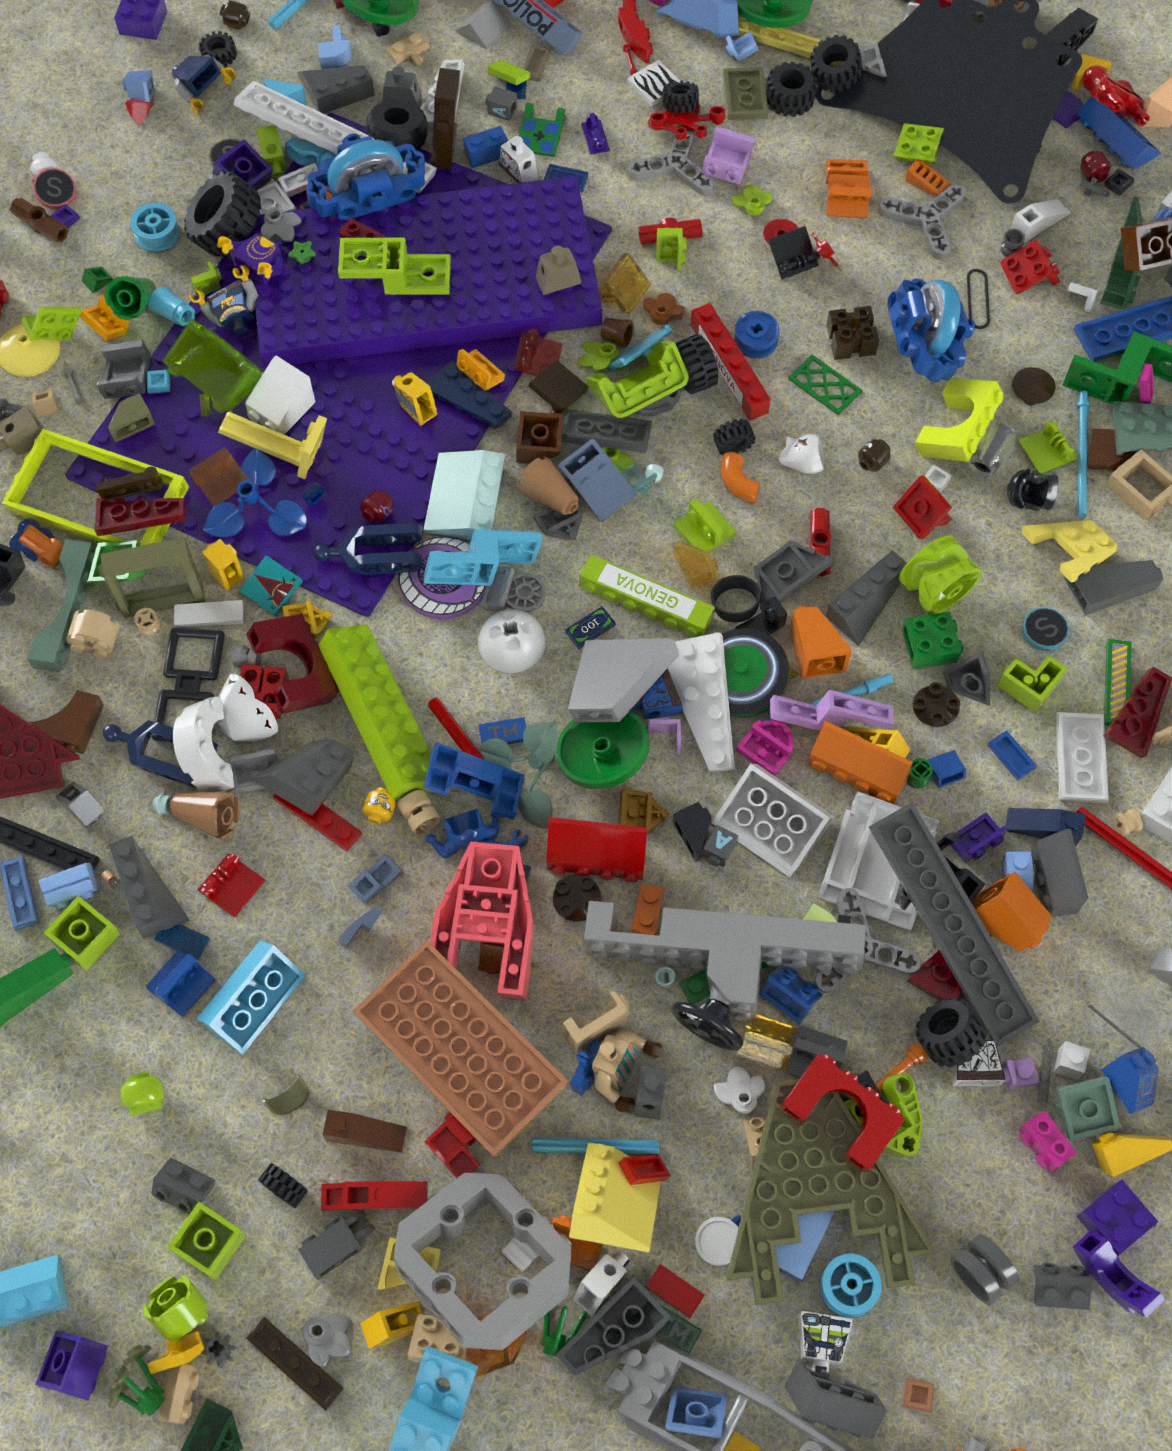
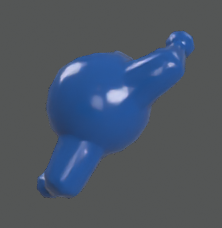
M478 809L458 814L443 820L448 836L444 844L438 842L436 836L432 833L426 836V842L431 844L442 858L447 859L460 849H467L470 842H481L488 838H495L499 834L500 816L492 812L491 824L486 825Z

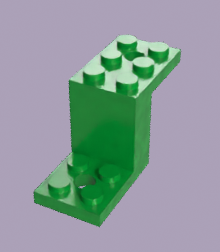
M1133 332L1117 370L1075 354L1062 386L1078 392L1087 391L1088 396L1111 405L1114 401L1127 402L1144 363L1152 364L1153 376L1172 383V346L1144 334Z

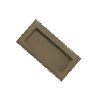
M535 45L531 46L523 66L524 70L530 72V79L528 80L540 82L550 57L551 49Z

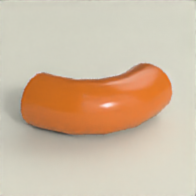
M734 452L724 453L721 460V477L725 487L735 497L756 504L760 482L750 480L744 475L742 471L744 458Z

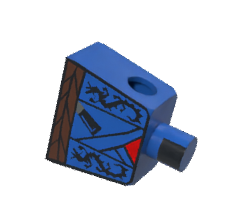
M668 668L630 711L640 708L645 720L681 714L682 703Z

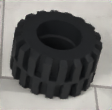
M834 35L833 38L828 36L825 38V41L821 40L818 42L819 46H814L810 56L811 68L815 73V77H817L818 87L822 86V90L825 91L830 89V92L833 93L835 90L842 92L844 88L847 90L851 88V84L855 85L857 78L861 76V53L858 44L854 43L852 38L847 39L845 35H842V37ZM834 61H844L840 66H828Z
M784 62L782 65H776L775 69H771L766 85V98L769 108L771 110L775 109V113L778 115L783 113L785 117L787 115L796 117V114L801 116L804 114V111L808 112L810 107L814 105L817 77H815L814 71H810V67L803 66L802 63L796 64L795 62Z
M695 334L675 342L689 375L688 382L683 388L689 394H694L715 386L718 383V366L714 353L705 338L700 334Z
M954 997L952 1000L945 998L942 1002L937 1001L935 1005L929 1006L926 1012L921 1014L919 1017L920 1021L916 1023L917 1030L915 1034L917 1040L931 1060L942 1067L946 1065L948 1068H951L956 1064L961 1066L963 1062L971 1061L974 1055H978L981 1052L979 1049L984 1047L986 1043L984 1039L987 1038L985 1031L987 1029L971 1004L964 999L960 1000V998Z

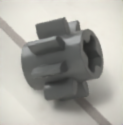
M215 1332V1338L212 1340L204 1339L207 1347L201 1353L209 1356L206 1362L208 1365L213 1364L216 1360L218 1367L222 1368L223 1361H233L230 1354L237 1347L229 1345L230 1335H226L221 1339L220 1333ZM218 1344L225 1347L224 1350L220 1351V1356L213 1353V1350L218 1348Z

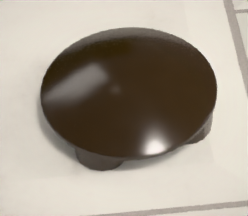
M1028 367L1018 371L1012 381V388L1015 394L1029 406L1048 401L1054 395L1056 388L1053 377L1045 370L1036 367Z
M938 682L931 683L930 686L919 690L913 699V711L916 717L922 723L929 726H946L952 723L959 714L960 700L952 690Z
M570 875L559 880L555 885L553 905L557 913L566 920L573 922L586 920L589 901L601 902L600 889L590 876Z

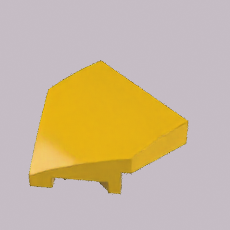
M309 600L306 603L282 606L284 617L303 614L306 622L310 625L315 641H317L332 617V613L322 611L312 605Z
M199 1328L192 1329L180 1342L165 1341L169 1352L147 1363L150 1374L193 1360L204 1350Z

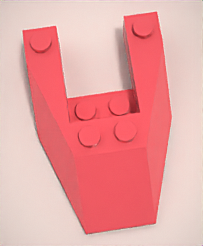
M470 842L457 867V872L452 882L449 883L445 891L446 894L440 906L435 910L430 944L456 970L461 941L504 945L497 993L503 999L527 1001L534 922L520 847Z

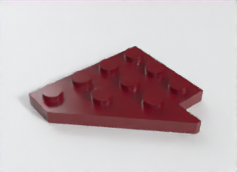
M0 703V799L65 787L60 763L80 760V756Z

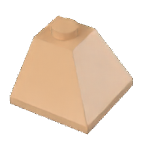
M1172 77L1148 96L1143 110L1150 116V120L1148 122L1143 118L1147 124L1141 127H1170L1172 125Z

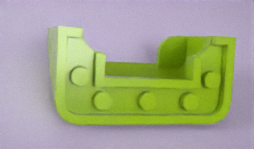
M661 340L651 347L654 350L646 355L649 365L615 383L611 382L606 374L599 372L585 378L589 388L611 415L617 418H624L684 387L689 379L688 371L675 342Z

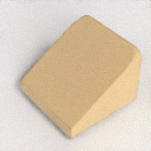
M53 390L32 395V405L38 418L58 412Z

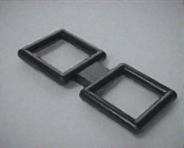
M189 628L171 629L163 676L166 678H176L174 690L163 689L159 692L154 722L164 723L168 699L203 701L215 697L211 692H200L202 680L214 681L218 678L225 637L223 631ZM179 637L215 639L209 671L173 669ZM152 736V739L154 741H165Z

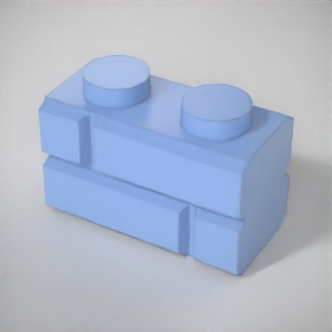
M84 863L39 879L47 906H56L57 910L68 907L71 904L70 901L78 896L85 901L94 898L93 893L100 891L91 863Z

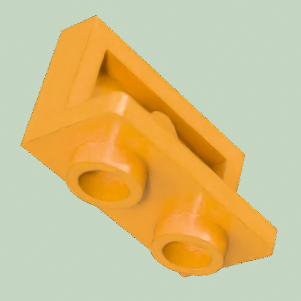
M104 294L99 295L98 305L81 310L80 318L106 342L125 336L128 331L129 320L120 319L112 313V309L105 302Z
M464 349L459 350L456 366L483 390L486 391L504 381L505 374L478 350L475 349L469 353Z

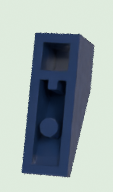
M1008 808L1005 828L1008 832L1040 839L1065 829H1071L1075 846H1077L1083 837L1086 814L1063 809Z

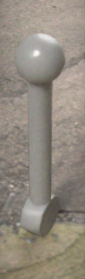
M66 368L64 373L69 378L75 395L74 401L81 403L83 398L79 395L72 376L73 370Z

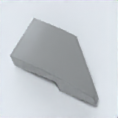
M874 43L859 48L862 69L885 77L886 72L878 44Z

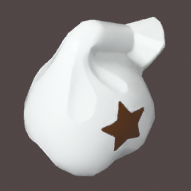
M806 434L798 439L787 436L786 446L779 455L780 463L805 474H816L824 469V453L819 436Z

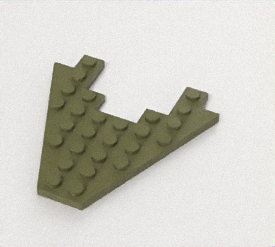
M799 1079L776 1082L726 1279L734 1280L751 1277L755 1305L783 1302L775 1246L801 1243L798 1223L799 1215L847 1210L852 1237L878 1234L887 1288L915 1285L911 1257L935 1254L934 1248L879 1159H877L869 1171L864 1173L843 1157L860 1133V1128L838 1092L823 1095L802 1123H799L780 1108V1105Z

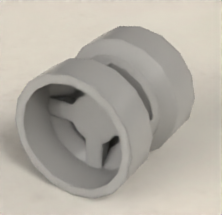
M240 644L236 645L232 660L234 667L241 668L242 664L260 666L262 653L255 654L252 648L249 649L245 645Z

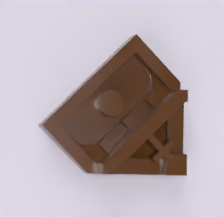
M1092 429L1087 462L1088 469H1112L1115 471L1121 464L1136 454L1135 451L1123 452V455H1117L1115 430Z

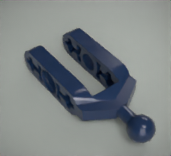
M416 523L362 526L359 529L351 530L340 544V547L329 548L326 544H319L314 548L313 554L318 561L322 562L327 561L330 557L340 556L351 572H359L365 575L416 572L422 568V555L418 552L374 553L357 556V546L415 544L422 540V526Z
M148 720L131 734L122 732L121 728L116 724H109L103 729V737L106 741L116 742L119 740L127 743L130 764L132 766L197 788L192 784L194 780L189 773L184 774L181 767L143 755L151 735L173 743V727ZM212 741L216 751L219 745Z

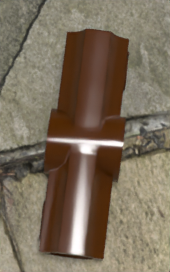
M15 198L12 201L10 207L11 214L32 226L36 233H43L55 242H63L67 238L68 227L48 215L43 207L34 206L23 198Z

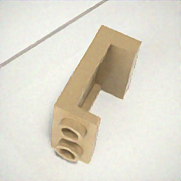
M615 991L611 992V1010L582 1029L578 1028L572 1017L563 1022L564 1037L577 1056H579V1052L587 1051L594 1040L601 1042L605 1039L606 1035H612L628 1024L629 1004L623 995L618 996Z

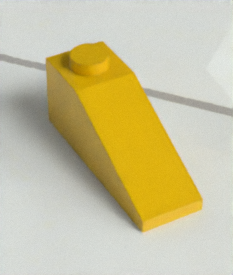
M841 727L903 758H906L910 751L909 746L899 731Z
M1108 1132L1100 1135L1099 1140L1092 1142L1091 1145L1102 1172L1115 1177L1171 1151L1172 1138L1160 1135Z

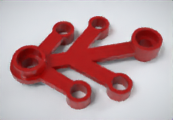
M700 104L690 112L685 110V113L681 111L675 113V110L670 112L668 109L664 113H652L648 120V126L655 131L665 129L675 133L677 140H685L687 138L686 128L695 131L697 138H704L707 136V127L693 122L711 121L713 124H722L726 117V109L722 106H714L708 114H700Z

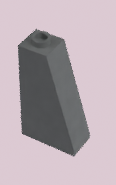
M1153 560L1093 565L1089 572L1086 574L1081 573L1075 582L1071 583L1066 577L1064 579L1086 616L1156 590L1164 578L1162 571L1159 567H1156Z

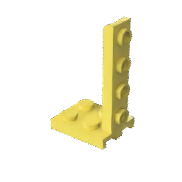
M227 412L218 433L299 466L297 476L306 479L308 470L313 464L318 448L321 446L327 418L319 415L315 423L311 422L307 431L308 436L302 442L231 412Z

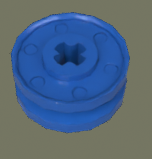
M751 311L739 317L735 324L734 341L744 356L760 359L769 356L775 351L778 345L779 325L772 315L763 311Z

